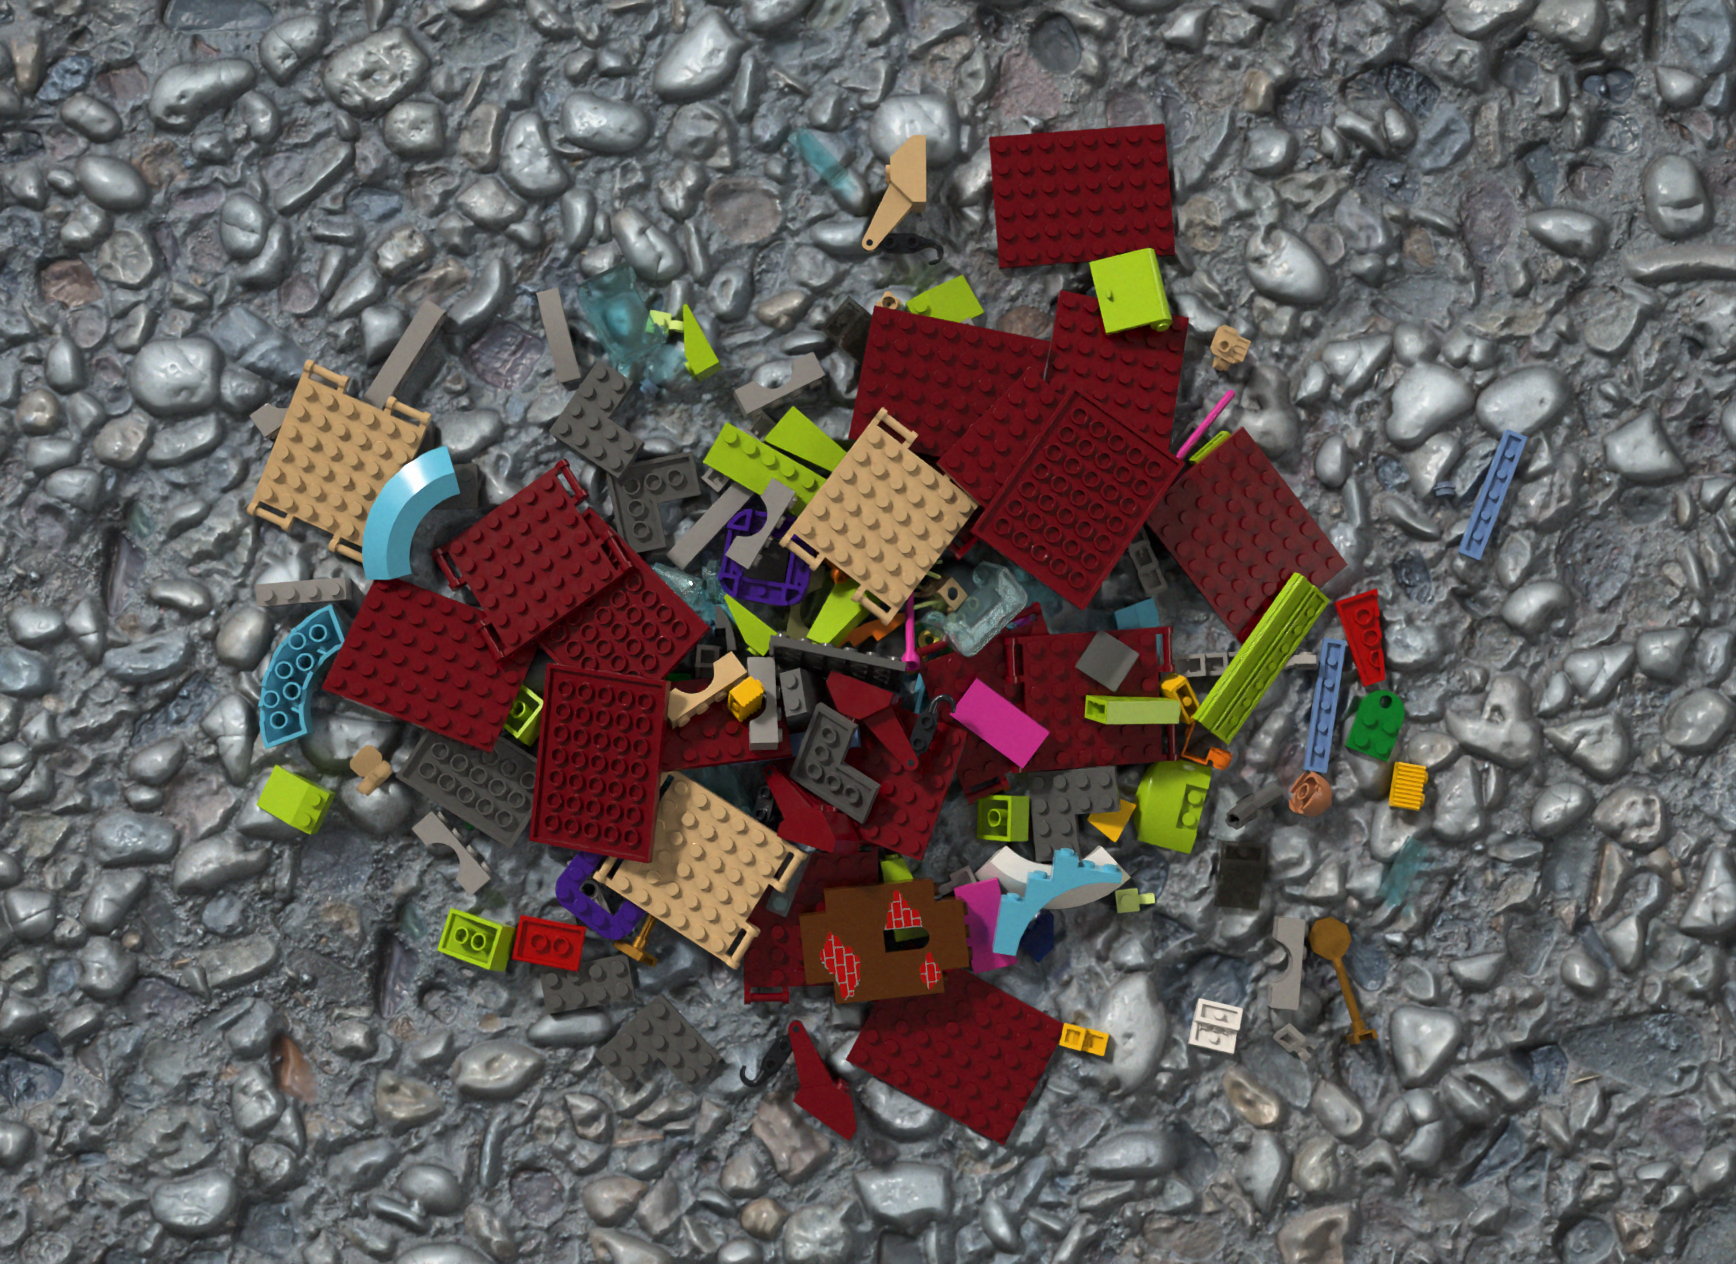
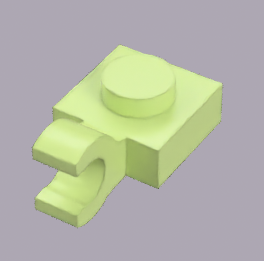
M650 310L646 332L669 337L670 331L684 333V324L682 321H672L673 315L670 313Z
M1137 888L1115 890L1117 913L1140 911L1139 904L1155 903L1153 893L1138 894Z

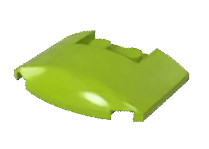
M1181 759L1178 761L1154 762L1148 767L1138 785L1134 800L1136 807L1133 811V821L1139 835H1136L1137 840L1190 854L1196 839L1206 793L1209 789L1212 768Z

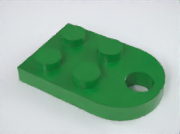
M1377 690L1367 694L1359 704L1344 746L1388 762L1405 714L1400 698L1386 690ZM1382 696L1389 697L1391 701L1390 706L1386 709L1380 706L1379 701Z

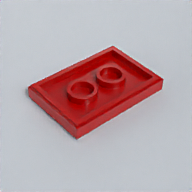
M521 914L512 960L579 972L587 927Z

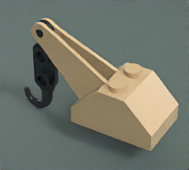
M912 135L890 157V165H886L885 178L886 184H889L862 239V248L868 253L880 248L886 254H914L926 248H934L937 251V257L929 261V265H936L942 260L944 255L943 247L938 241L926 239L915 233H891L910 212H925L926 135Z

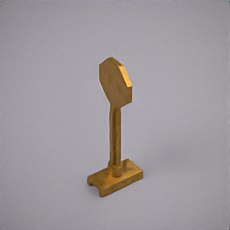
M649 914L639 936H636L633 943L618 939L615 940L613 946L641 963L644 962L654 968L658 959L646 952L645 948L658 919Z
M1333 917L1315 921L1308 935V940L1312 952L1327 960H1331L1352 1021L1350 1024L1353 1033L1346 1036L1348 1045L1359 1044L1363 1040L1378 1038L1376 1029L1367 1030L1364 1020H1361L1341 959L1352 941L1347 925Z

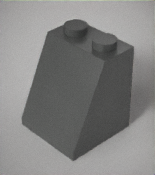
M801 668L779 673L788 730L808 726L816 705L820 702L827 705L823 678Z

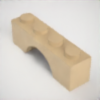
M732 651L713 663V681L702 692L688 694L676 688L670 691L667 722L672 729L677 726H684L690 721V717L696 713L698 715L702 714L709 708L708 705L714 701L719 702L723 700L730 690L747 679V671Z

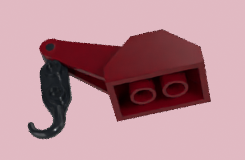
M831 670L826 682L838 712L845 714L847 719L863 726L865 723L904 768L911 772L920 769L921 760L919 757L921 754L926 753L931 745L938 726L939 704L942 701H947L951 704V713L956 711V702L953 697L948 694L935 696L925 711L918 717L910 738L898 714L904 700L903 697Z
M767 765L764 768L763 776L766 782L759 788L753 813L755 820L767 826L772 819L775 803H777L785 819L779 824L777 837L831 853L857 855L860 841L847 814L838 812V807L817 804L779 766Z
M793 1020L789 1024L788 1033L780 1035L763 1057L759 1075L756 1079L749 1080L746 1078V1066H742L740 1070V1079L748 1087L755 1088L762 1085L767 1078L781 1069L793 1052L800 1086L794 1093L793 1102L849 1141L857 1130V1118L852 1090L849 1088L850 1084L840 1077L837 1080L831 1076L803 1022Z

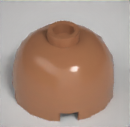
M1310 771V774L1303 773L1295 781L1290 791L1294 795L1292 800L1289 799L1288 801L1289 807L1293 812L1305 817H1317L1331 806L1332 789L1326 779Z

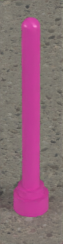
M1228 390L1176 453V457L1180 460L1185 458L1234 398L1235 392L1233 390Z
M914 591L905 601L906 652L902 656V662H906V671H915L920 668V657L915 652L914 609L912 608L914 606Z

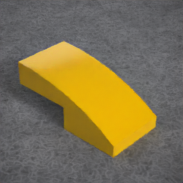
M1064 1023L1059 1045L1105 1056L1110 1034Z

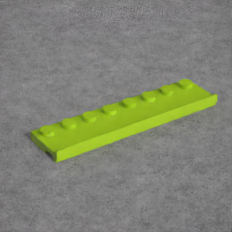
M728 422L723 426L703 461L704 464L762 496L771 479H776L797 492L795 496L798 499L792 510H786L797 517L800 516L827 480Z
M1293 573L1193 715L1196 721L1227 745L1230 744L1330 601L1318 588L1310 584L1306 577L1299 573Z

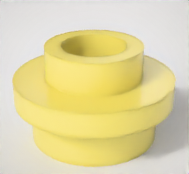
M932 629L924 630L918 638L919 646L922 648L928 645L925 642V638L928 636L933 638V643L940 641L939 634Z

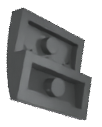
M715 606L716 629L726 630L727 651H739L737 636L731 620L722 607Z
M1099 629L1075 667L1108 689L1116 692L1140 654L1102 629Z

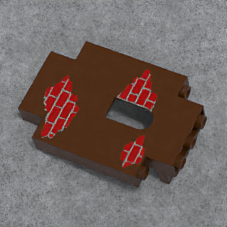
M932 877L824 888L826 911L799 913L806 985L834 982L836 1004L944 993V986H948L947 972H942V970L969 967V960H973L971 946L967 947L966 938H970L969 924H965L964 915H968L967 902H962L961 896L952 897L951 894H945L942 898L935 899L934 896H939L938 884L933 882ZM922 927L929 933V942L923 948L885 952L883 930Z

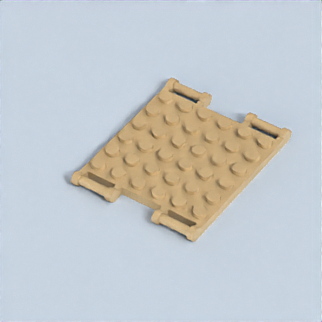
M308 359L304 364L303 373L246 513L253 517L255 515L279 525L282 530L287 532L290 531L296 517L334 534L328 546L329 551L333 553L339 552L361 562L363 566L362 553L344 546L340 542L343 538L362 547L363 533L373 503L389 479L393 478L404 465L415 460L432 419V414L426 411L423 413L398 402L397 398L392 396L388 398L384 411L345 394L350 383V377L346 375L340 376L316 365L315 361ZM312 373L337 383V390L312 379ZM397 410L419 420V427L392 415L393 411ZM261 502L286 512V518L284 519L260 508Z
M882 407L778 544L782 548H788L809 564V568L813 571L817 569L824 558L835 564L861 584L850 599L855 603H860L881 619L883 625L887 626L978 507V504L949 481L951 478L946 473L942 476L908 449L919 434L908 430L887 413L888 411ZM882 420L906 439L903 444L899 443L877 426L878 423ZM794 534L814 548L819 552L818 556L814 558L791 540ZM866 589L891 607L888 613L863 595Z
M680 771L661 773L660 788L668 775L673 776L674 779L658 803L652 863L647 864L624 859L612 879L607 874L617 858L608 856L601 869L596 871L593 878L610 887L724 961L731 968L737 970L741 964L740 960L754 937H758L761 932L758 927L747 921L769 884L782 893L786 892L788 889L787 884L802 860H806L808 853L787 839L777 837L776 832ZM788 853H793L795 856L780 880L774 877ZM743 928L747 933L731 956L727 951Z

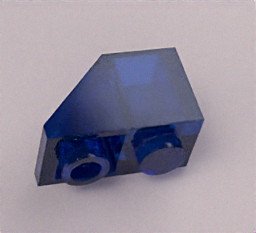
M1049 910L1046 913L1042 911L1034 919L1036 923L1030 929L1026 927L1019 942V945L1037 963L1054 948V915Z

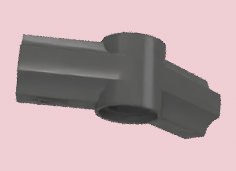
M1272 782L1254 794L1250 793L1236 801L1237 805L1226 813L1227 818L1225 821L1227 825L1237 830L1249 821L1261 816L1264 810L1284 799L1281 790L1275 782Z

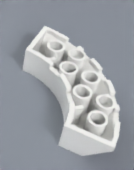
M1004 844L973 875L979 881L997 877L1001 894L1016 893L1023 898L1028 872L1034 873L1035 870H1040L1050 875L1052 864L1028 860ZM1097 846L1093 851L1080 858L1078 862L1089 860L1095 862V865L1104 866V864L1116 865L1122 872L1121 884L1095 883L1083 885L1055 897L1042 909H1066L1094 902L1119 888L1131 877L1103 847Z

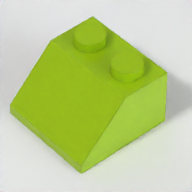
M989 795L978 800L977 839L1009 842L1028 841L1029 796Z

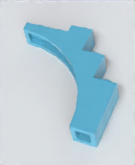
M1069 848L1055 850L1050 875L1040 870H1035L1034 873L1028 872L1023 898L1016 893L1001 894L992 944L993 953L1016 956L1020 939L1027 925L1048 902L1068 890L1087 884H1121V870L1113 864L1100 866L1095 865V862L1089 860L1078 862V854Z

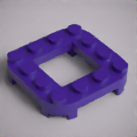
M744 509V511L736 514L732 520H729L727 524V540L721 571L718 572V580L723 590L734 598L781 607H791L800 604L808 592L812 570L809 568V564L793 552L790 554L785 583L744 577L745 567L725 555L736 536L748 537L756 534L764 527L767 521L766 512ZM784 516L786 519L780 529L775 528L772 536L782 539L798 517ZM794 534L791 540L814 557L815 549Z
M579 850L556 881L555 893L559 903L601 936L615 940L625 937L633 930L646 911L626 899L613 916L582 893L579 888L604 855ZM617 858L616 861L622 864L624 859Z

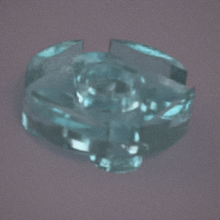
M710 560L707 567L702 568L703 579L707 580L705 598L707 602H712L714 605L725 603V599L722 598V592L725 591L718 580V572L721 571V567L718 565L721 563L720 560Z

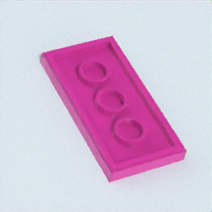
M978 678L975 679L956 705L955 713H950L953 718L1022 769L1050 733V731Z
M997 877L953 888L955 897L961 896L962 902H967L968 915H964L965 924H969L970 938H966L967 946L972 948L973 960H971L974 974L1018 964L1016 956L993 953L992 944L1001 898Z

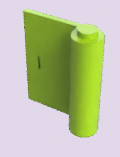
M1146 248L1089 262L1106 335L1149 324L1156 331H1165L1169 328L1173 321L1154 249Z

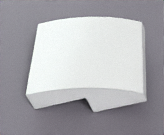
M1199 998L1193 1017L1188 1045L1230 1055L1234 1054L1243 1008Z

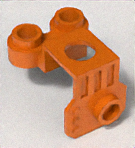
M1196 720L1193 724H1188L1184 736H1187L1181 756L1207 765L1208 760H1212L1214 762L1213 767L1226 770L1233 757V753L1227 750L1211 747L1207 758L1185 751Z

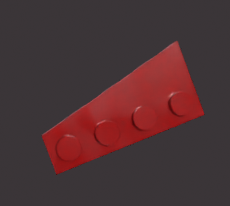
M1377 588L1334 602L1362 687L1385 680Z

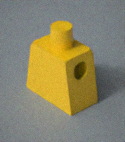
M1120 799L1121 811L1089 813L1085 819L1110 840L1116 842L1136 805Z

